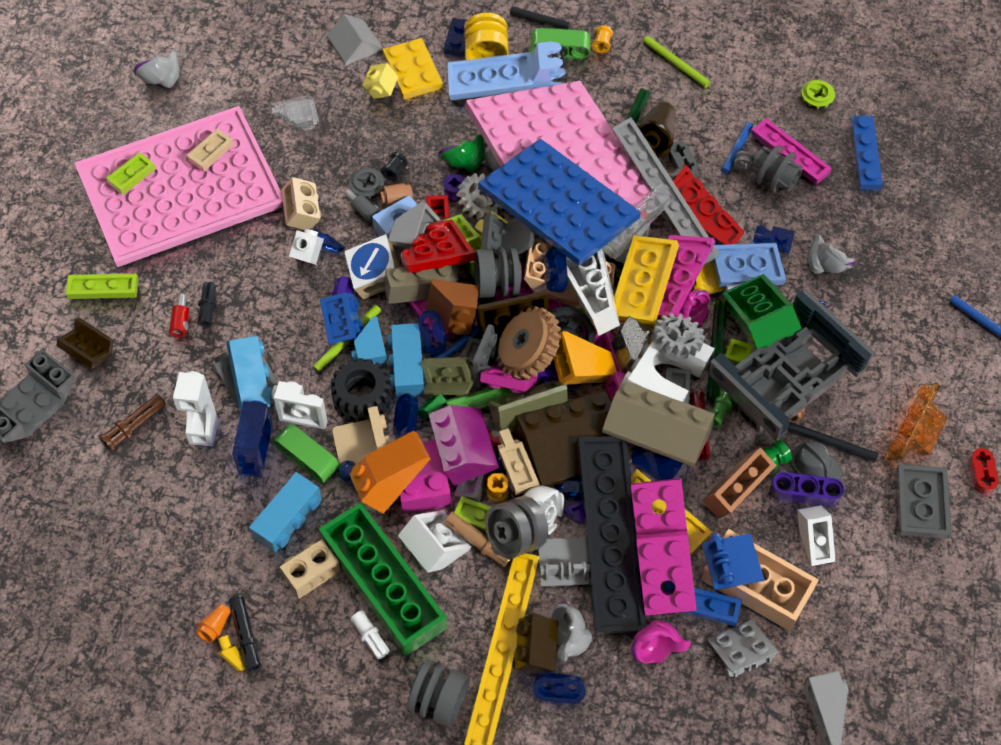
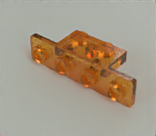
M937 382L923 385L917 391V397L909 407L904 422L899 426L898 434L889 445V451L885 457L888 461L904 458L911 445L923 456L930 455L948 419L932 403L941 387Z

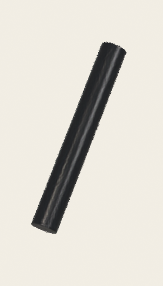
M514 6L510 9V14L566 30L570 27V22Z

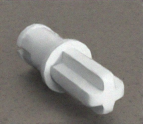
M364 611L355 613L350 621L360 633L361 641L366 642L377 659L384 658L389 653V649L378 634L379 629L377 627L374 628Z

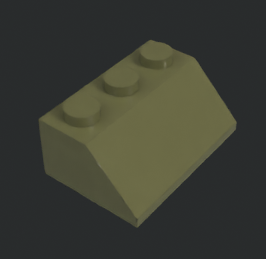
M551 380L533 386L524 393H513L487 402L495 429L502 431L509 428L510 433L514 432L516 415L567 402V386L559 381Z

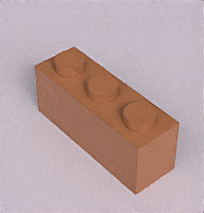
M758 448L748 453L702 501L718 519L728 515L777 465L761 448Z

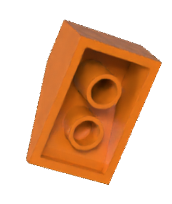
M412 431L364 456L359 463L354 465L350 477L361 502L384 514L429 462L430 457L418 433Z

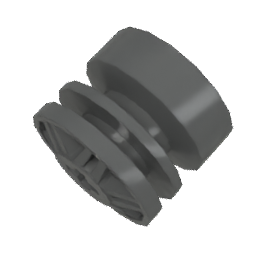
M504 248L499 249L498 259L494 258L492 249L475 250L474 279L475 285H478V298H493L496 287H499L502 297H507L508 286L511 297L519 296L522 271L516 248H509L507 256Z
M427 659L412 683L407 711L415 714L420 708V717L425 718L431 708H433V722L451 728L465 699L470 675L452 669L445 679L443 678L445 666L439 664L434 671L435 661Z

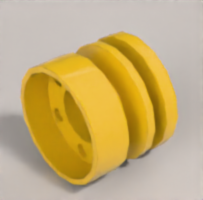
M479 13L466 21L464 25L466 60L509 55L507 23L504 18L493 13Z

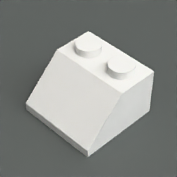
M444 510L414 515L398 535L403 541L405 548L411 551L419 561V565L427 573L444 569L473 547L471 543L443 524L448 517Z

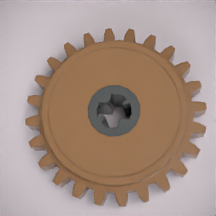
M534 307V309L527 308L526 312L521 311L519 315L513 317L502 332L499 348L497 349L499 352L497 359L501 361L499 366L503 368V372H508L507 374H511L512 378L515 377L519 380L524 378L530 379L531 375L537 377L539 372H543L551 364L559 348V339H561L558 333L561 327L557 326L559 321L555 319V315L542 307L541 309Z

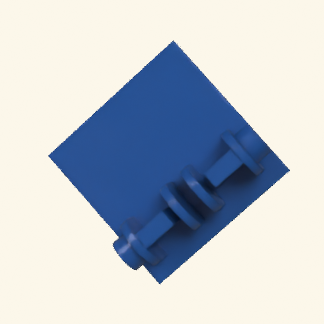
M751 533L722 538L720 534H714L710 536V541L701 542L714 590L764 581Z

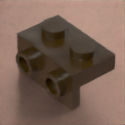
M77 318L74 322V329L58 338L56 346L90 369H93L111 358L113 339L83 319Z

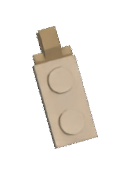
M509 428L499 431V439L502 444L498 446L499 456L515 495L525 493L531 488L539 486L523 443L519 439L513 441Z

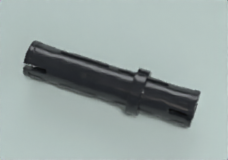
M233 596L228 600L238 636V651L242 654L245 671L254 672L262 667L257 652L258 641L254 638L244 596Z

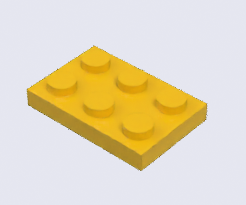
M422 38L383 49L386 62L398 76L396 84L403 100L443 89V82Z

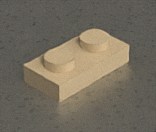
M216 129L187 155V159L205 172L234 145V141L225 133Z

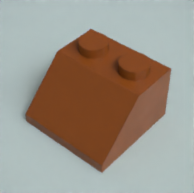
M432 279L426 311L446 332L457 335H470L477 310L478 285Z

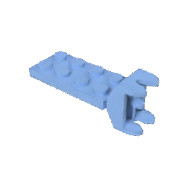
M557 42L537 43L532 54L527 52L448 62L450 101L564 84L552 82L553 79L565 75V70L560 68L563 60L557 57H548V55L562 49L561 45Z

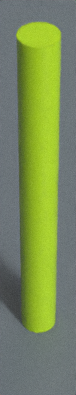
M647 35L643 39V43L704 88L709 86L710 81L651 37Z
M374 305L360 319L363 328L372 317L377 316L381 312L377 305ZM352 340L333 345L312 368L319 373Z

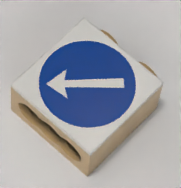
M386 234L344 251L353 287L363 300L385 291L384 279L386 269L400 267L396 249L388 241L389 238Z

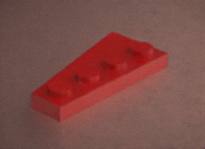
M685 165L673 182L707 235L710 238H714L720 245L737 244L744 235V231L728 212L721 208L714 196L707 192L701 181L696 179L691 170Z

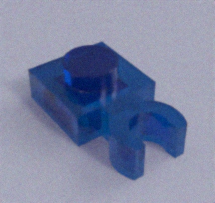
M757 225L755 233L762 236L754 235L753 242L756 244L776 243L778 251L789 254L795 231L773 226L772 231L762 225Z

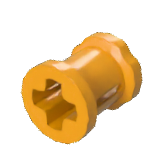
M601 25L595 29L596 38L592 42V49L597 53H607L610 50L609 40L613 36V31L610 27Z
M494 473L487 480V497L494 503H501L508 497L509 481L504 474Z

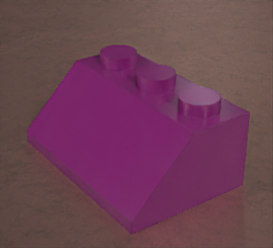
M449 405L429 414L444 472L454 486L499 468L481 408Z

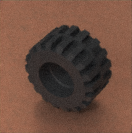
M357 358L358 361L356 362L349 360L347 365H340V371L335 370L333 373L334 378H331L330 389L334 408L341 417L345 415V420L349 422L352 419L354 422L369 420L368 408L377 406L379 414H385L387 412L386 407H390V399H392L390 378L386 369H382L381 364L378 362L373 364L371 359L363 361V358ZM364 385L373 389L368 395L360 397L349 393L357 386Z

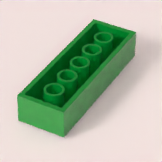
M361 502L319 528L320 538L323 539L337 558L340 568L405 657L448 628L445 614Z

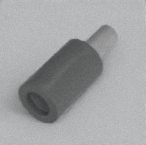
M350 189L346 190L345 196L352 201L351 207L370 224H373L372 216L381 212L378 207L373 205L363 195L357 196Z

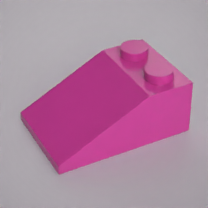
M436 440L422 442L430 460L399 495L403 514L451 506L448 479L443 469Z

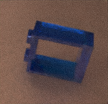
M243 401L232 451L238 474L242 476L263 478L273 424L268 404L261 401Z

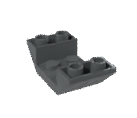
M43 349L24 364L29 374L0 399V440L3 443L29 437L64 405L74 383L75 375Z

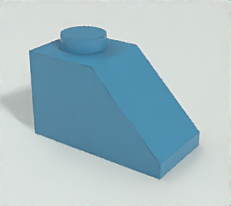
M375 316L371 318L355 339V350L351 351L353 362L358 361L357 358H363V361L371 359L373 364L378 362L381 364V368L388 367L387 356L378 319Z

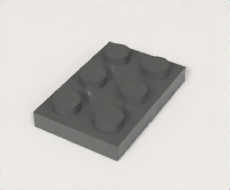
M898 464L896 474L899 535L949 539L951 536L947 468Z

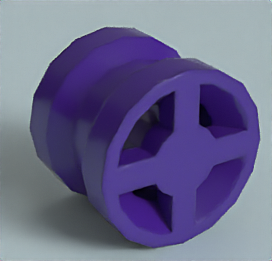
M458 174L449 175L444 179V195H448V201L458 202L461 197L457 196V193L460 191L458 187L465 179Z

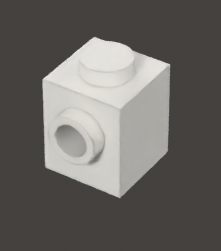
M305 228L304 232L296 231L289 257L316 265L324 239L317 237L318 232Z

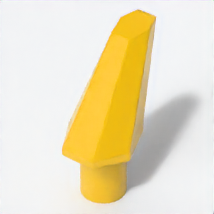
M228 635L218 638L222 650L218 654L236 670H245L243 658L237 647L231 646Z

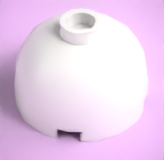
M536 486L527 491L523 496L533 498L541 506L548 522V535H550L558 525L553 524L557 516L562 517L564 496L554 488Z

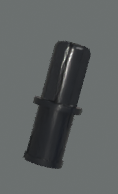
M211 281L203 283L201 300L198 301L200 310L197 323L202 327L213 325V311L217 306L215 302L216 285Z

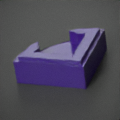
M582 500L564 507L563 511L569 519L576 523L584 524Z

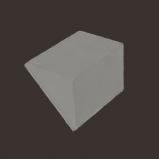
M343 14L327 34L328 40L345 65L383 50L365 21L347 14Z

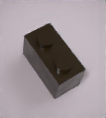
M530 614L519 619L516 627L517 646L514 652L516 670L538 676L555 671L559 621L537 614Z

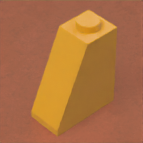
M567 331L559 333L561 339H559V348L553 360L561 383H603L614 372H617L610 351Z

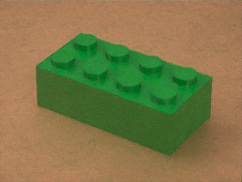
M764 273L722 293L731 317L757 349L769 347L773 342L781 338L790 337L796 331L802 329L793 305Z

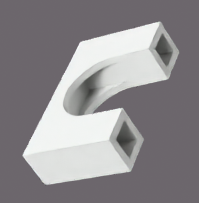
M652 335L650 339L651 344L646 343L640 356L642 358H636L631 368L633 372L628 371L623 380L684 402L689 391L663 378L654 366L658 364H671L683 370H691V374L700 378L715 348L703 343L700 352L697 351L695 356L689 353L688 358H685L682 354L676 358L675 353L671 352L668 355L666 354L667 349H659L660 343H655V336Z

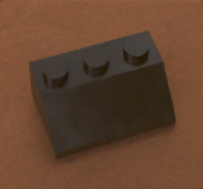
M542 290L477 304L476 321L481 338H483L488 324L494 325L495 334H497V337H501L502 332L513 317L519 315L521 311L526 312L527 308L534 309V307H538L541 309L542 307L549 311L547 291Z

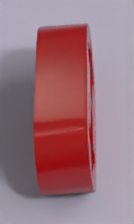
M979 448L971 455L969 465L974 488L979 493L987 495L995 490L999 479L993 454L985 448ZM978 457H981L983 461H986L983 466L981 460H977ZM984 475L986 482H991L989 486H986L985 482H981Z

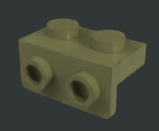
M468 357L425 358L421 363L427 381L423 390L425 395H465L469 393L475 381Z

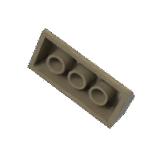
M623 380L613 398L602 432L694 467L711 432L715 414Z

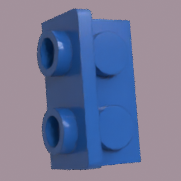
M341 293L320 299L329 345L355 340L364 329L358 317L357 310L359 309V304L356 297L350 293Z

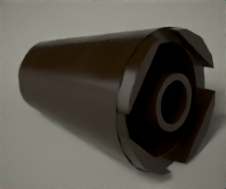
M668 102L658 103L636 124L657 158L666 156L673 146L676 110Z

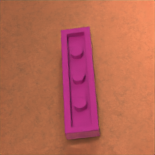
M767 118L752 129L751 136L767 148L773 150L777 145L782 146V156L784 157L790 152L797 155L795 163L803 167L801 174L815 185L830 174L832 168Z

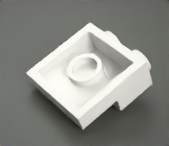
M279 381L278 386L274 385L272 399L275 401L274 410L277 411L279 421L320 429L326 428L328 421L323 398L314 394L304 395L303 386L296 382L288 381L286 383Z

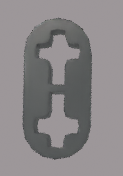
M674 142L669 152L671 163L675 169H683L684 164L687 165L695 177L698 165L689 147L684 142Z

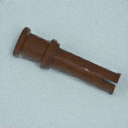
M156 393L123 421H116L114 427L109 431L98 435L99 440L110 452L115 451V447L124 439L131 438L132 431L164 407L166 402Z

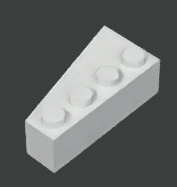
M601 248L580 266L564 254L558 255L557 259L562 272L597 334H604L620 326L603 249Z

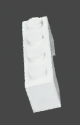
M194 371L188 373L179 372L173 400L177 410L187 411L185 433L188 442L194 445L213 446L219 420L205 376Z

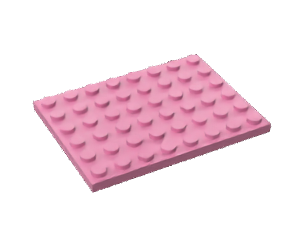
M581 81L466 100V110L500 167L541 138L635 208L655 205L656 198Z
M240 106L75 162L76 169L117 267L284 207L282 193ZM219 129L233 139L234 145L203 172L188 161L187 155L212 132ZM141 152L155 164L156 170L122 196L108 184L106 178Z

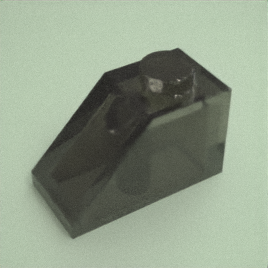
M631 316L624 323L620 321V326L616 327L612 332L616 336L612 340L611 345L620 369L625 374L636 361L653 332Z

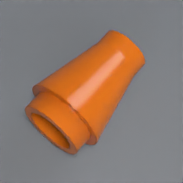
M218 604L211 613L197 624L196 634L207 643H213L214 640H218L227 618L231 614L230 609L223 604Z

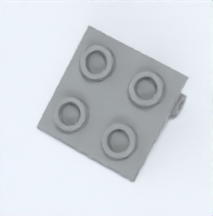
M586 538L547 539L546 543L539 548L541 587L590 585Z
M752 619L707 639L727 666L724 669L728 677L733 676L736 678L739 674L744 673L745 669L749 672L751 671V666L756 669L759 665L771 662L772 658L778 654L776 648Z

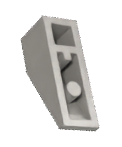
M839 671L810 677L804 687L823 744L841 745L847 694L849 693L847 682L845 679H841Z

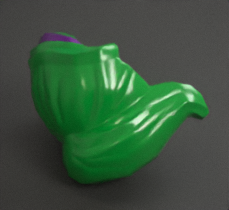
M479 134L473 142L462 140L460 145L441 147L438 155L451 167L465 168L471 173L476 172L484 161V138Z

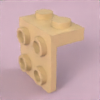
M377 406L368 408L369 420L333 428V437L342 470L352 469L364 456L391 443L389 435L384 436L383 429L387 428L384 414L379 415Z

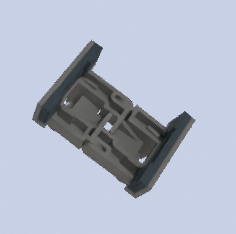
M806 289L796 295L793 302V308L802 329L796 331L790 337L781 338L773 342L769 347L755 350L736 366L722 353L710 361L709 376L731 396L733 406L739 408L757 425L759 432L766 430L776 441L787 433L790 419L802 411L806 404L812 403L849 372L858 377L867 369L875 354L868 345ZM814 338L832 353L823 362L808 349Z

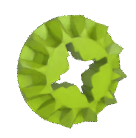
M812 80L804 84L801 96L803 97V102H808L809 107L814 105L817 109L821 106L827 108L834 101L835 90L825 81ZM821 92V96H818V98L814 97V95Z

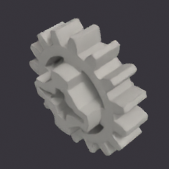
M670 313L669 317L663 315L661 320H657L652 335L655 336L654 342L660 343L659 349H667L666 354L669 355L672 352L675 353L676 358L680 354L688 358L689 353L695 356L697 351L700 352L705 336L702 335L704 330L697 328L698 322H690L691 317L685 319L682 314L675 317L673 313Z

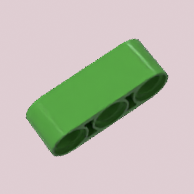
M536 28L531 32L530 52H533L537 43L557 42L565 49L564 58L584 59L590 54L591 37L588 32L582 30Z
M289 423L272 440L279 451L319 483L323 484L340 467L338 460L292 423Z

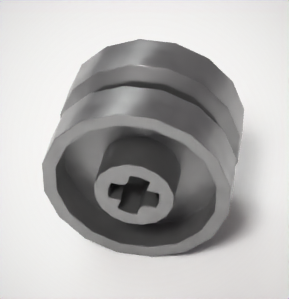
M528 496L517 497L508 502L492 506L487 512L485 519L487 537L493 549L500 556L507 559L516 558L526 552L539 549L546 543L548 522L541 506L533 498Z

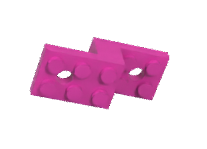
M681 478L631 483L645 616L697 611ZM655 500H663L666 503L665 511L662 513L654 512L651 507L652 503ZM666 580L674 582V591L672 593L663 592L660 587L662 582Z

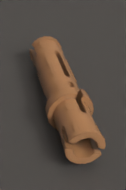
M452 511L443 523L482 551V555L489 556L503 568L511 560L500 556L493 549L487 536L460 518L455 512Z

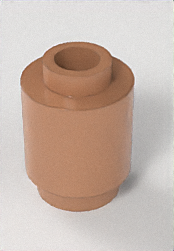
M400 183L383 186V191L379 192L381 204H385L386 208L409 195L413 199L410 184Z

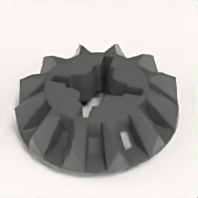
M362 168L351 175L349 186L354 194L367 196L370 199L372 195L378 196L379 192L383 190L384 178L379 171L373 168ZM370 179L371 185H367V187L364 188L363 184H366L367 181H369Z

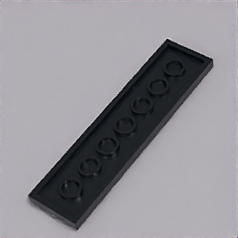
M614 436L578 437L577 450L594 634L638 633L646 627L636 540L637 533L627 441Z

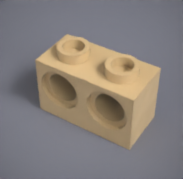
M292 177L281 189L286 225L303 230L305 228L311 230L321 218L316 184Z
M323 539L317 543H310L303 552L297 556L287 558L280 566L282 577L298 599L341 572L339 561ZM318 557L325 558V561H323L322 563L314 562V560ZM297 571L305 572L301 577H293V574Z

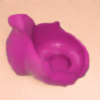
M695 289L689 292L679 312L685 319L691 317L690 322H698V327H702L703 322L709 315L708 304L710 296L708 291Z
M655 620L636 634L631 646V653L633 658L639 663L662 664L663 660L672 651L685 652L691 643L689 640H683L677 629L669 623Z

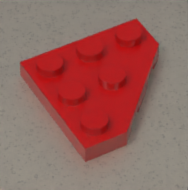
M453 219L430 223L427 226V231L424 234H420L412 242V247L409 250L405 249L401 253V261L408 273H418L422 270L440 269L444 266L462 265L466 262L475 261V252Z

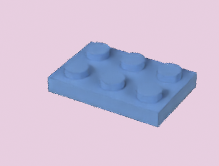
M776 243L714 245L719 252V257L712 260L719 287L741 284L763 273L774 285H784L786 277Z

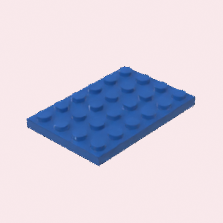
M541 138L478 182V189L578 266L636 222L641 215L638 209Z

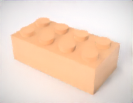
M728 529L723 538L739 536V534ZM754 543L764 581L718 590L727 596L742 599L741 604L791 631L819 580ZM706 565L701 581L713 587L709 569Z

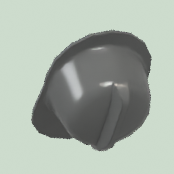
M805 442L792 451L791 465L799 474L835 478L842 482V469L823 444ZM830 488L826 489V492L833 491V489Z

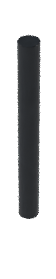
M790 422L788 425V431L874 462L877 460L878 452Z

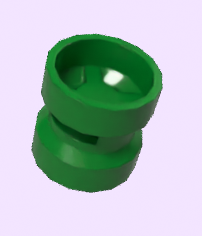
M781 440L772 443L769 449H762L777 465L771 472L778 469L780 464L784 465L792 460L788 446Z

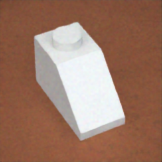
M821 505L798 509L799 533L810 565L815 566L835 562L832 515Z

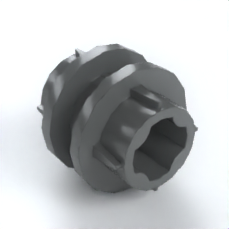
M777 145L773 150L763 146L755 156L750 168L751 172L758 175L757 184L761 186L767 181L771 182L770 191L776 193L780 188L790 192L803 170L801 165L795 163L797 157L795 153L790 152L786 157L782 156L783 147Z

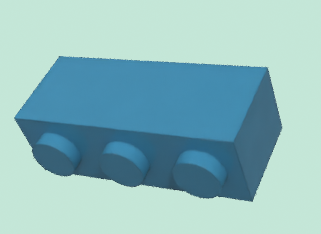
M419 323L391 325L392 334H387L388 348H393V354H389V368H394V375H390L391 389L396 390V398L424 396Z
M258 336L227 341L226 346L239 411L245 412L270 407L271 401H273L272 388L267 386L266 378L269 377L267 364H263L261 354H264L262 340H258Z
M295 472L250 525L249 530L252 538L274 553L280 547H285L293 531L299 529L304 524L308 513L311 510L314 511L321 502L320 488Z

